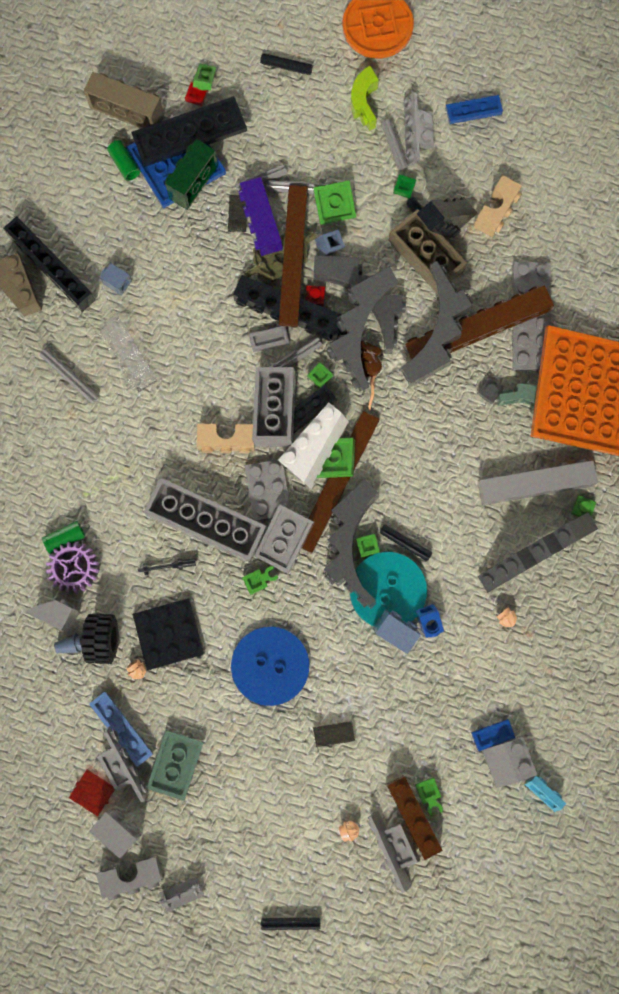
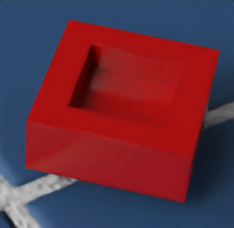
M191 82L185 96V101L203 106L208 90H200L197 87H193V82Z
M306 286V300L324 307L325 287Z

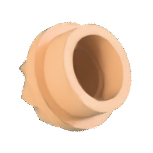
M509 607L497 616L500 620L499 623L505 627H512L516 624V613Z
M139 659L126 667L128 676H131L133 679H142L146 674L145 663Z
M353 821L343 822V825L339 826L342 839L344 841H354L359 835V826Z

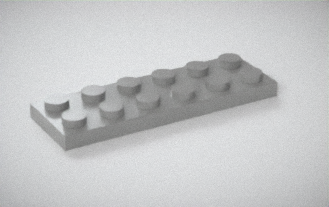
M513 262L512 296L518 293L525 294L534 286L541 287L545 285L551 297V263ZM551 311L512 327V371L540 370L545 327L551 326Z

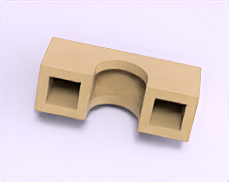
M502 175L491 198L499 202L500 207L493 209L484 205L475 221L474 228L492 238L496 232L500 233L504 226L503 219L510 216L513 210L511 207L513 202L517 203L522 195L520 193L522 185Z
M197 424V448L202 453H212L213 450H220L221 453H232V451H239V453L243 454L251 453V451H255V445L252 440L253 424H235V433L228 439L218 436L216 424Z

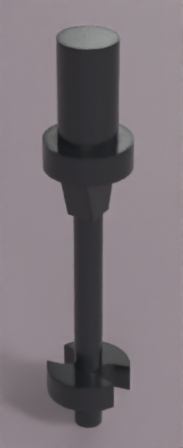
M180 558L171 564L148 567L146 563L143 564V568L138 569V572H144V575H149V571L165 568L183 570L185 567L196 566V559L182 560Z

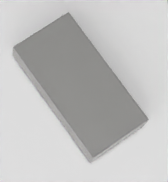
M285 326L249 333L253 353L289 344Z

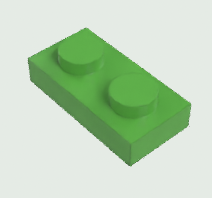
M199 63L193 87H197L200 90H211L217 67Z

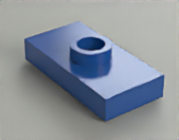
M509 719L471 732L478 752L516 738Z

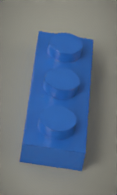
M499 95L446 104L445 108L449 124L498 116L503 113Z

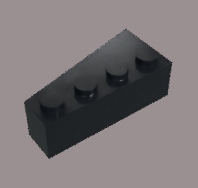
M456 197L452 201L450 198L444 201L442 199L431 200L417 213L431 232L448 238L456 237L461 232V228L478 214L465 197L460 199Z

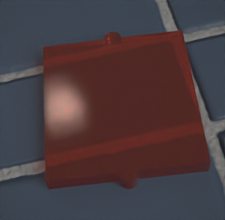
M87 769L80 781L76 782V787L69 799L98 817L105 805L109 804V799L115 789L113 785Z

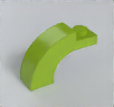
M371 66L366 67L356 77L351 90L350 102L354 119L360 117L362 124L367 126L369 131L376 128L377 119L366 99L373 91L378 89L379 83Z

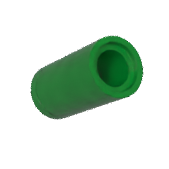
M116 140L107 147V151L125 181L137 178L141 170L123 141Z
M75 521L43 536L42 541L46 550L51 555L55 553L54 549L61 550L60 544L67 547V542L74 544L86 537L79 522Z

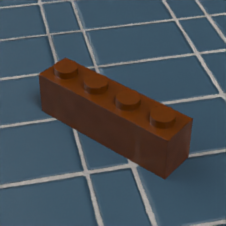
M402 775L387 783L386 786L423 859L426 860L443 851L405 776Z

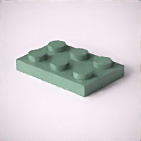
M166 730L147 789L185 801L204 742Z

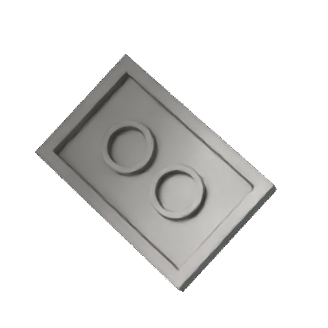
M278 460L244 465L253 519L255 521L272 519L279 504L291 509L283 464Z
M279 504L254 556L289 574L315 521Z

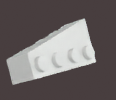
M328 402L278 461L312 490L317 475H320L323 470L324 462L330 457L334 444L341 437L349 421L338 409Z

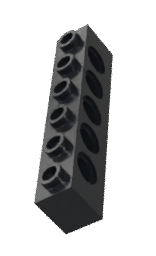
M17 216L3 227L7 236L81 312L96 301L92 292Z
M241 275L233 293L236 304L242 307H251L255 312L259 314L266 313L272 319L279 321L281 290ZM258 294L259 297L257 299H251L250 295ZM300 298L298 327L303 328L309 334H319L327 341L336 340L341 332L337 326L338 320L336 317L342 314ZM273 300L276 302V304L274 306L267 305V302ZM303 314L311 316L308 320L301 318ZM320 321H326L328 325L322 327L318 323Z

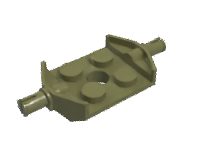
M314 231L304 237L302 264L307 262L308 243L317 239ZM285 233L280 236L283 249L281 251L261 256L260 251L253 248L254 265L244 271L246 277H251L257 273V275L260 274L266 280L272 282L282 277L283 261H278L275 257L278 254H284Z

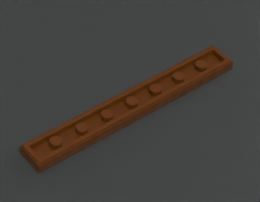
M289 185L279 326L298 327L307 186Z
M364 411L350 438L355 439L354 470L380 421L379 418ZM331 477L328 479L309 516V519L315 521L302 547L303 550L311 554L313 553L332 516L331 510L338 504L351 477Z

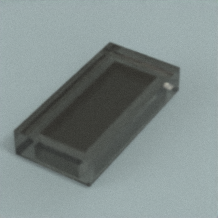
M229 195L228 232H247V218L243 210L245 202L240 201L239 195Z
M352 721L313 727L316 747L355 741Z

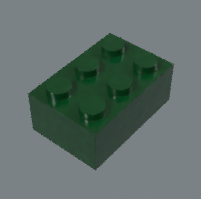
M197 139L188 146L183 159L180 158L178 160L176 169L165 180L167 193L171 201L186 210L190 208L218 168L214 149Z

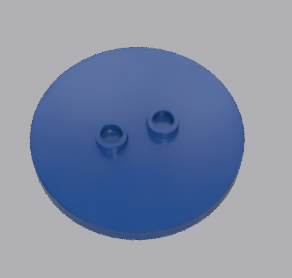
M263 627L248 633L238 643L231 660V673L236 687L247 699L260 705L275 706L290 701L303 689L309 675V658L304 645L294 634L278 627Z

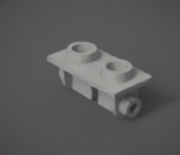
M197 877L159 893L162 899L160 900L162 907H165L166 912L204 896Z

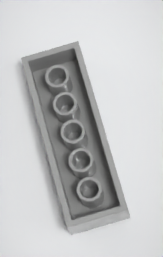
M160 478L144 511L147 517L250 564L267 530L266 525Z

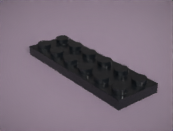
M235 96L132 131L131 134L144 167L186 153L188 146L193 144L196 139L209 145L246 132L247 126Z

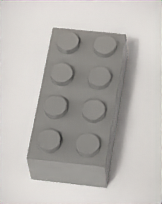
M256 367L252 434L255 447H290L293 443L296 388L294 367Z

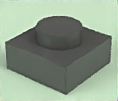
M488 378L477 394L492 405L504 388Z

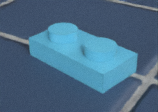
M534 776L525 783L554 812L562 810L566 805L562 800V796L558 792L552 791L543 778Z

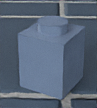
M339 229L323 234L315 239L320 256L335 253L345 247Z
M112 263L101 272L100 278L102 283L121 296L132 282L128 273Z

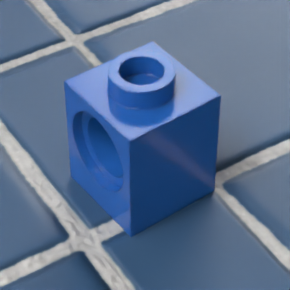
M434 604L415 610L421 631L426 638H433L444 632L439 612ZM434 620L431 625H427L428 621Z

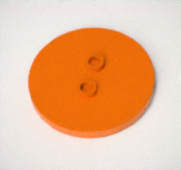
M352 0L345 9L342 22L343 34L350 47L363 56L375 59L391 57L402 51L409 43L414 27L411 9L404 0Z

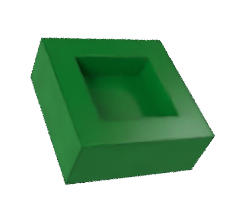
M399 174L393 194L410 199L416 179Z

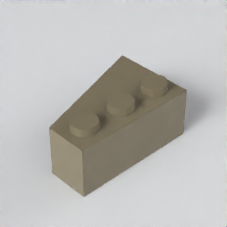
M17 253L0 259V289L24 317L41 311L40 304L20 255Z

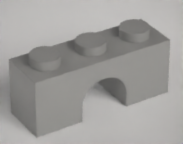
M158 855L138 860L136 862L137 876L132 880L125 879L121 875L119 866L98 872L96 876L102 899L108 897V900H114L119 898L120 894L128 892V895L140 892L141 887L147 886L148 889L160 886L159 882H162L164 877Z

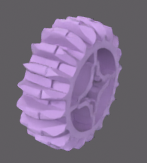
M67 542V548L60 544L61 551L54 549L55 557L49 555V558L53 561L46 563L47 566L51 567V569L46 570V573L53 574L49 576L48 580L54 581L52 585L54 587L59 586V591L61 592L66 588V593L70 594L73 588V592L78 594V587L82 591H86L84 585L86 584L91 587L92 584L89 580H96L97 578L93 576V573H99V570L94 568L99 565V562L93 561L97 556L95 554L90 555L93 550L91 548L86 550V545L82 544L80 546L79 542H75L73 546L70 542ZM77 553L70 560L62 559L67 554ZM83 555L87 561V571L81 568V558ZM59 564L62 565L65 570L63 574V580L60 578L58 573ZM65 564H68V565H71V564H72V565L75 566L77 569H79L80 572L77 571V570H75V571L72 570V572H71V569H70L68 566H66ZM76 575L84 576L77 582L68 583Z

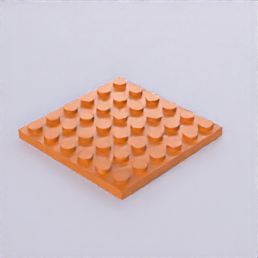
M550 325L545 327L530 437L619 456V342Z

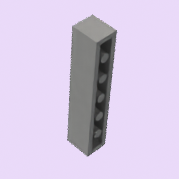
M581 459L575 461L576 464L568 465V462H563L553 468L546 465L538 467V470L535 471L523 469L518 474L505 472L501 474V477L494 478L493 475L484 476L478 482L482 506L593 487L598 483L594 462Z

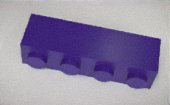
M258 177L241 182V190L238 191L240 201L245 202L243 207L245 217L250 218V223H248L250 233L255 234L256 239H253L255 249L260 251L261 256L283 250L282 241L262 178Z

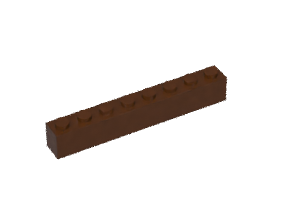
M534 286L525 294H515L511 297V300L506 302L501 300L495 303L494 307L489 309L482 308L475 315L461 317L458 321L462 327L461 338L443 348H447L450 353H453L552 311L554 304L546 286ZM434 329L427 331L424 334L425 336L420 338L413 337L407 341L405 350L410 360L425 347Z

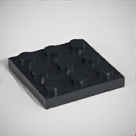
M189 598L133 613L147 671L204 655Z

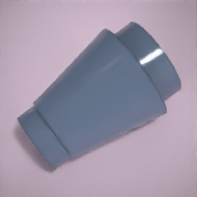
M74 634L55 642L54 648L56 653H80L82 650V635Z

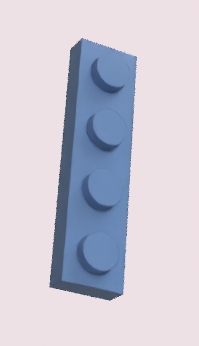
M103 692L89 704L106 727L110 726L112 730L117 732L120 746L127 750L130 759L136 767L153 755V752L107 692Z

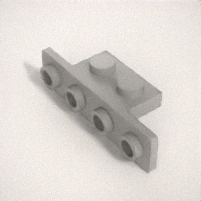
M412 92L403 102L405 157L408 166H412L420 160V147L429 150L434 147L433 115L430 112L418 109L416 92Z
M109 726L103 733L111 748L99 753L97 758L115 791L131 783L139 800L143 802L147 797V787L143 782L139 781L137 777L138 771L134 765L130 764L127 750L120 746L117 732Z
M376 811L368 816L369 826L377 837L378 846L386 857L387 866L392 870L396 886L404 893L412 887L404 868L418 863L420 858L404 823L386 829L379 812Z

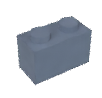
M385 610L373 627L375 634L408 654L421 636L417 630L418 626L411 621L406 623L401 619L402 616L394 610L392 612Z

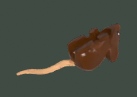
M361 341L363 371L365 377H371V397L369 400V411H371V403L374 398V381L376 375L382 370V362L378 357L381 354V349L368 342Z

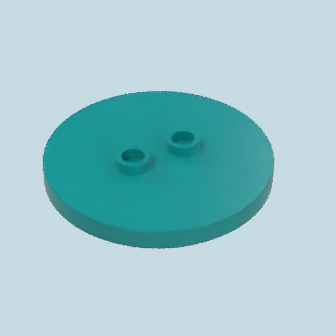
M381 552L366 558L356 568L355 571L362 587L376 600V605L372 609L368 606L364 608L358 602V596L354 592L350 593V600L355 612L367 624L374 627L385 610L389 612L394 610L402 616L401 619L406 623L408 621L412 622L417 617L415 610L424 607L427 597L426 580L421 569L410 558L399 553Z

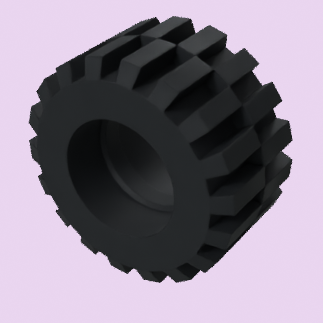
M87 615L81 637L82 655L86 663L112 664L114 661L119 637L118 623L115 615Z

